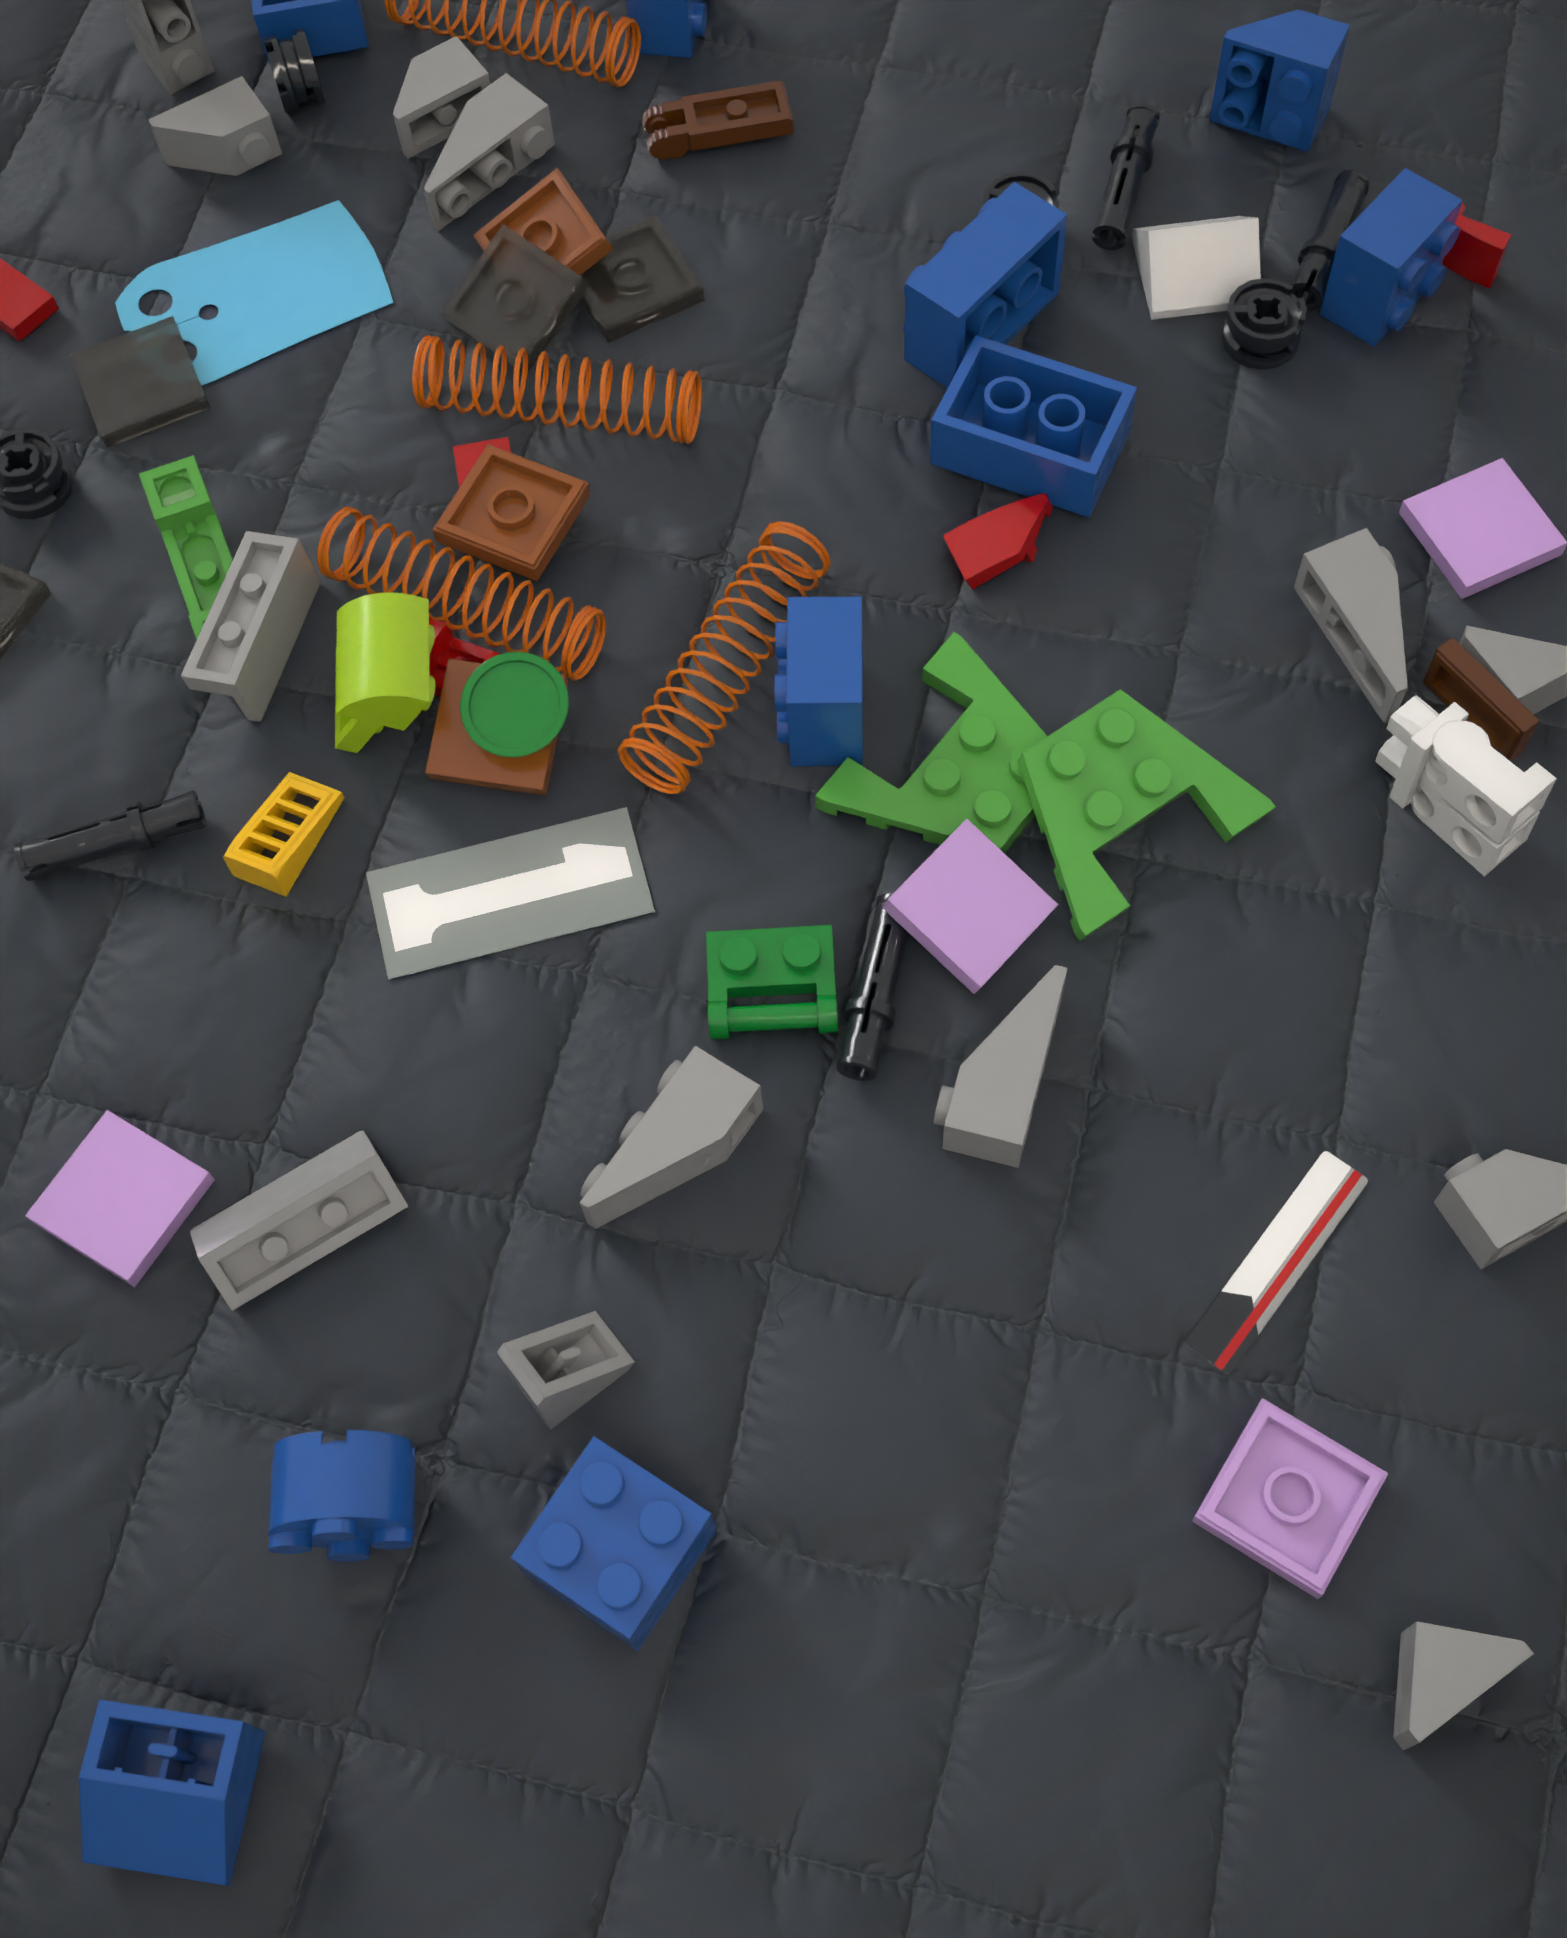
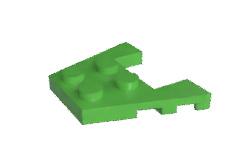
M953 632L924 666L922 682L965 707V712L900 789L847 757L815 795L816 808L824 813L837 816L838 811L866 818L867 825L888 830L890 826L899 827L923 834L924 841L939 845L968 819L1005 854L1035 817L1018 759L1024 751L1048 736L962 636Z
M1121 689L1024 751L1018 759L1041 834L1045 833L1056 865L1053 871L1060 891L1065 893L1072 914L1070 923L1074 935L1079 942L1121 915L1130 907V904L1093 855L1094 853L1184 793L1190 794L1225 843L1267 816L1276 807L1271 799Z

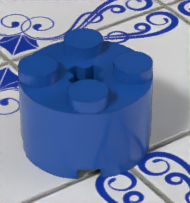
M347 1430V1440L322 1443L323 1431L292 1435L274 1444L268 1531L270 1552L276 1554H301L312 1551V1547L327 1548L328 1560L353 1562L369 1559L370 1546L377 1549L395 1550L410 1548L414 1545L416 1459L415 1447L412 1448L411 1440L386 1432Z

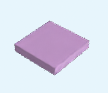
M1503 458L1403 500L1399 511L1401 517L1461 599L1557 558L1563 554L1567 546V541Z
M966 819L887 899L882 908L975 994L1059 904L975 825Z
M107 1110L25 1216L41 1229L135 1288L215 1179L205 1169Z
M1262 1398L1192 1522L1316 1599H1319L1324 1594L1388 1473Z

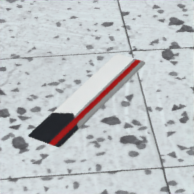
M1324 1151L1187 1337L1186 1345L1224 1373H1232L1365 1188L1368 1179L1331 1153Z

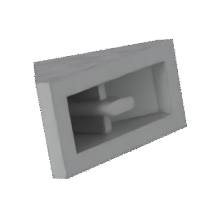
M1466 625L1459 644L1532 714L1567 697V646Z
M596 1311L503 1343L497 1351L512 1379L550 1430L629 1371L635 1363Z
M1415 1622L1401 1632L1393 1738L1402 1750L1420 1743L1534 1653L1522 1640Z

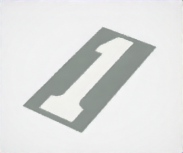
M627 807L366 872L388 980L655 912Z

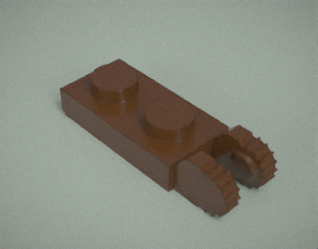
M781 80L683 96L681 100L664 102L661 105L655 104L652 107L649 106L650 108L645 109V113H642L643 127L645 132L647 131L650 137H647L648 151L650 156L652 155L654 159L658 158L659 160L681 158L689 149L694 151L794 134L793 117L785 85Z

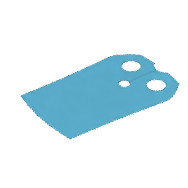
M337 200L259 230L150 266L138 274L124 289L115 304L124 331H130L140 339V351L136 358L151 382L170 386H201L214 382L310 337L393 303V299L381 264L372 245L350 213ZM153 290H164L172 296L173 302L170 309L162 315L148 316L140 311L138 305L144 294ZM206 305H214L218 308L219 313L213 319L204 320L199 317L200 309ZM188 341L197 348L195 360L181 368L168 366L163 361L164 350L174 342Z

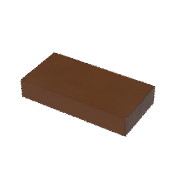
M1453 637L1436 649L1423 680L1424 684L1448 707L1455 702L1468 712L1469 715L1466 721L1481 727L1488 735L1491 747L1510 762L1522 754L1540 720Z

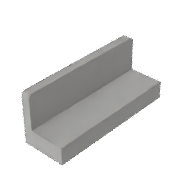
M250 531L245 532L181 674L182 679L191 690L232 696L246 718L251 721L261 722L321 583L315 567L298 538Z
M359 1131L191 1229L190 1235L199 1261L233 1311L407 1208L408 1205L366 1133Z

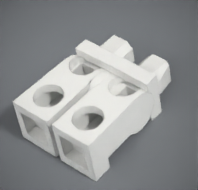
M1416 695L1390 717L1386 729L1393 736L1380 748L1375 762L1396 779L1389 797L1402 809L1411 802L1413 812L1424 824L1477 871L1486 876L1527 840L1540 814L1539 810L1543 808L1557 778L1537 762L1524 773L1491 747L1489 737L1481 727L1466 721L1469 713L1457 703H1452L1439 714Z

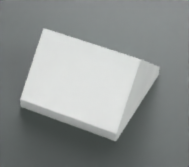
M1234 216L1132 229V242L1151 320L1227 311L1230 296L1237 287L1250 280L1261 279L1259 218Z

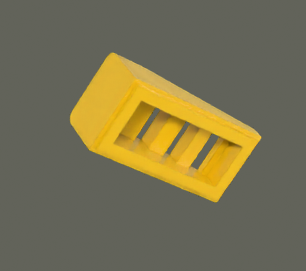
M289 772L237 834L225 852L223 859L232 875L287 897L344 800L343 793ZM297 793L319 802L312 809L293 800ZM288 812L303 818L304 821L297 825L282 818ZM277 830L291 837L287 842L272 837V835ZM264 848L277 852L273 859L261 855Z

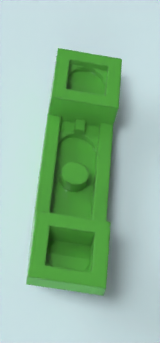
M192 455L139 473L155 522L165 542L190 614L188 617L197 639L230 568L233 557L196 459Z

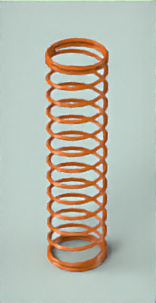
M384 0L386 13L392 22L402 25H412L414 23L421 31H428L432 28L438 36L450 34L453 38L457 36L453 30L462 19L465 35L457 36L460 41H464L467 38L473 46H481L485 43L486 47L491 51H499L503 48L508 56H517L521 53V56L527 62H534L539 59L545 67H552L557 64L562 72H571L575 69L581 78L589 77L593 74L599 83H606L608 81L612 87L616 86V88L623 87L631 79L640 53L641 33L639 25L634 18L621 17L616 22L612 31V18L608 11H603L594 24V13L590 6L583 7L576 18V9L571 0L566 1L559 9V12L556 0H544L541 6L540 0H535L536 8L532 29L523 46L521 43V20L528 0H518L515 21L505 41L503 39L502 27L507 0H500L496 20L487 36L484 25L487 0L481 1L478 16L469 32L466 20L468 0H463L457 19L451 27L448 14L449 0H444L440 13L434 22L431 16V0H425L422 9L416 17L414 12L418 7L419 0H408L409 5L402 16H399L395 0ZM552 1L554 9L553 22L546 43L540 51V22L546 4ZM570 6L572 14L571 26L563 50L558 56L557 38L560 20L566 7ZM425 11H427L430 25H421L418 22ZM588 11L590 19L589 31L581 55L576 61L575 48L578 27L583 14ZM443 15L447 27L446 31L435 27ZM604 16H607L608 28L604 48L598 62L594 64V46L597 30ZM480 23L483 40L475 41L470 36ZM498 27L501 45L492 46L488 40H490ZM626 28L623 50L615 67L617 47L621 35ZM516 31L519 50L510 51L506 45L510 42ZM632 32L631 49L626 68L621 77L616 81L615 75L625 59L630 41V33ZM534 36L537 55L528 56L524 53V50ZM552 41L555 60L553 62H546L542 55ZM571 43L573 65L571 67H564L560 60L567 52ZM590 46L589 59L591 71L582 72L578 66L584 59ZM605 58L606 78H601L596 71Z
M430 335L423 337L415 353L412 385L415 401L421 409H430L435 405L440 411H445L454 403L456 409L461 414L468 413L475 406L478 413L486 417L496 408L497 413L504 420L510 419L517 411L519 417L525 423L531 422L539 414L541 421L546 426L552 425L560 416L561 422L568 429L573 428L581 418L584 427L589 432L595 430L603 422L604 428L610 435L616 433L624 423L625 429L631 437L637 436L645 426L647 434L652 440L660 438L667 428L668 435L674 443L680 442L681 444L686 443V445L694 440L697 432L702 402V381L698 371L693 372L689 370L682 379L677 402V437L675 438L671 424V412L677 383L675 368L669 371L667 377L665 417L660 430L654 435L649 419L655 386V368L653 365L647 368L645 376L643 417L636 431L632 432L627 413L634 381V367L631 362L625 366L623 374L622 413L615 428L611 429L606 416L613 376V365L610 359L604 362L602 368L600 413L596 422L589 426L584 410L589 394L592 372L591 360L588 356L582 360L578 382L579 410L575 419L568 423L563 411L570 379V359L567 353L561 357L559 362L556 385L558 407L550 420L545 418L542 411V403L549 376V356L545 350L540 353L537 360L535 373L536 406L530 417L524 416L520 404L528 374V354L524 347L518 351L515 360L513 377L515 404L509 414H504L499 404L507 372V352L503 345L497 348L494 355L492 367V394L494 401L488 411H483L478 402L486 370V349L482 342L475 346L472 355L470 373L472 401L467 408L460 407L457 400L465 368V346L461 339L457 340L452 347L449 364L451 399L443 406L438 402L444 373V343L439 336ZM430 346L428 357V385L430 391L425 400L423 373L426 354ZM459 347L460 366L455 386V359ZM480 350L481 365L479 380L476 388V366L478 353ZM500 354H501V355H502L501 375H500L499 386L497 387L498 364H499V358H500ZM523 357L522 377L519 388V370L521 358ZM543 360H544L543 380H542V386H541V391H540L541 370H542V364H543ZM564 364H565L564 383H563V388H562V378H563V370H564Z
M353 507L342 508L326 524L317 549V563L320 573L336 582L347 580L348 585L353 589L366 588L369 594L391 593L402 583V593L407 594L409 573L414 559L420 549L428 544L431 551L429 564L422 580L411 595L416 596L422 590V598L427 599L429 581L437 562L444 553L448 552L450 555L449 569L444 583L437 595L429 603L430 609L443 595V616L434 617L429 613L430 618L439 621L445 620V623L452 631L465 629L466 635L471 639L485 637L486 643L491 647L504 645L507 652L529 653L528 650L537 642L545 630L543 656L541 658L548 662V658L558 649L569 629L562 650L561 666L555 667L557 671H562L567 679L576 681L582 679L596 662L604 642L607 626L605 614L601 609L587 605L581 608L571 624L574 603L570 596L563 598L552 612L554 595L550 588L542 590L533 601L534 587L530 580L521 582L513 592L514 578L510 571L501 574L494 582V570L490 563L480 566L474 573V561L470 555L463 556L455 563V555L450 547L443 548L436 554L435 545L431 539L423 540L416 546V539L411 531H405L397 537L395 526L392 523H385L377 529L376 519L372 515H365L363 517V514ZM349 514H353L356 524L348 537L343 563L332 572L329 566V548L332 536L341 521ZM370 520L373 530L366 553L359 565L349 573L363 547L366 530L365 521ZM389 528L392 532V539L386 560L378 573L368 582L370 555L379 535ZM409 536L411 538L409 558L398 580L388 589L387 577L394 551L404 537ZM468 560L470 569L466 585L456 604L447 613V600L453 578L459 567ZM363 567L364 584H356L351 580V577L356 575ZM485 569H488L489 580L483 599L474 614L467 620L469 598L479 575ZM382 576L384 592H375L370 588V585L374 584ZM505 577H508L509 587L504 604L496 619L487 628V618L494 593L500 582ZM528 585L529 594L525 609L517 625L507 636L510 613L520 591ZM548 594L549 602L542 624L528 643L530 623L535 609L544 595ZM463 602V624L454 625L449 621L448 617L452 616ZM568 602L569 610L564 627L555 644L548 651L550 634L555 619L563 605ZM483 610V632L474 634L469 630L468 625ZM594 615H596V627L591 646L581 665L572 673L571 665L585 646L592 629ZM504 616L502 625L503 640L494 642L489 638L488 633L498 625ZM525 622L523 648L521 650H513L509 647L508 642L517 634ZM587 624L582 640L579 643L577 649L575 650L576 643L581 635V632Z
M783 521L773 522L767 526L759 538V547L751 550L747 556V564L742 565L736 572V581L729 583L725 588V598L718 600L713 606V616L705 618L701 624V634L694 635L690 640V651L682 653L678 658V669L670 671L666 676V687L660 688L655 692L654 705L646 707L641 713L642 723L633 725L629 731L630 738L624 739L618 747L619 758L625 768L647 786L667 794L682 793L686 789L691 778L688 769L683 764L700 766L703 763L701 752L696 746L701 748L713 747L715 741L709 729L722 730L727 726L725 716L721 711L735 712L739 708L734 694H747L750 691V685L746 676H759L762 673V669L758 659H770L774 655L770 642H775V637L764 635L757 628L743 621L730 603L735 602L747 605L759 615L774 622L775 625L776 622H787V620L776 618L768 610L752 602L744 592L742 585L760 588L769 597L788 608V600L779 592L764 585L756 576L753 567L771 571L781 581L798 589L802 597H807L805 591L815 590L819 586L818 578L824 577L830 569V556L825 546L805 528ZM775 533L787 534L809 544L819 554L823 562V568L813 570L801 557L789 550L774 546L770 535ZM764 550H767L771 558L788 572L802 578L813 579L814 583L811 586L800 585L791 575L774 567L767 559ZM760 552L765 564L752 563L756 553ZM782 554L787 555V556H789L790 558L796 560V561L799 562L803 567H801V566H799V565H797V564H794L792 561H790L789 559H787V558H786L785 556H783ZM746 569H749L754 581L741 580V575ZM733 587H738L744 599L730 597ZM726 603L732 616L718 615V609L722 604ZM719 620H727L741 625L749 633L760 638L765 643L768 653L761 655L752 652L741 643L735 641L722 627ZM711 621H715L721 634L706 633V627ZM703 638L711 653L697 651L694 645L699 639ZM708 638H716L728 642L739 651L745 653L755 663L756 671L748 672L727 661L715 650ZM696 655L716 660L731 669L745 683V688L738 690L717 680L704 668ZM692 656L695 665L700 671L683 668V661L686 657ZM680 673L683 682L690 690L671 686V679L674 675ZM685 673L696 675L717 685L730 697L734 705L732 707H725L708 699L691 684ZM668 691L672 701L678 708L660 705L659 697L661 694ZM674 692L692 696L706 704L718 715L722 723L714 725L695 716L683 706ZM656 709L659 717L667 727L647 723L649 712ZM662 710L679 714L692 721L705 732L710 741L702 743L682 733L668 720ZM644 728L654 743L635 738L634 734L638 729ZM650 728L668 733L679 739L696 754L698 759L691 761L672 752L657 739ZM632 747L644 764L656 774L680 785L664 782L643 770L630 757L626 748ZM640 750L653 755L666 764L676 774L677 778L656 767Z

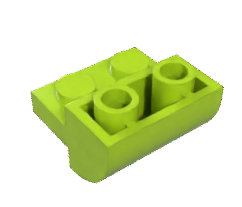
M375 593L351 600L337 611L335 669L336 749L358 753L374 734H379L384 726L405 731L421 711H426L430 707L435 694V679L429 675V654L434 644L435 631L434 627L429 625V599L404 593Z

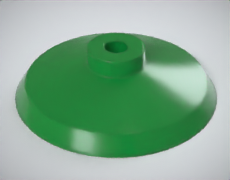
M526 652L499 654L483 662L468 678L460 700L462 723L471 739L482 749L503 757L526 756L544 748L560 732L568 713V691L560 673L545 659Z

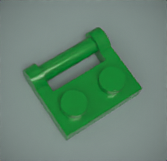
M832 925L706 932L710 1040L730 1039V1032L819 1028V1034L838 1033ZM817 993V1002L729 1007V998Z

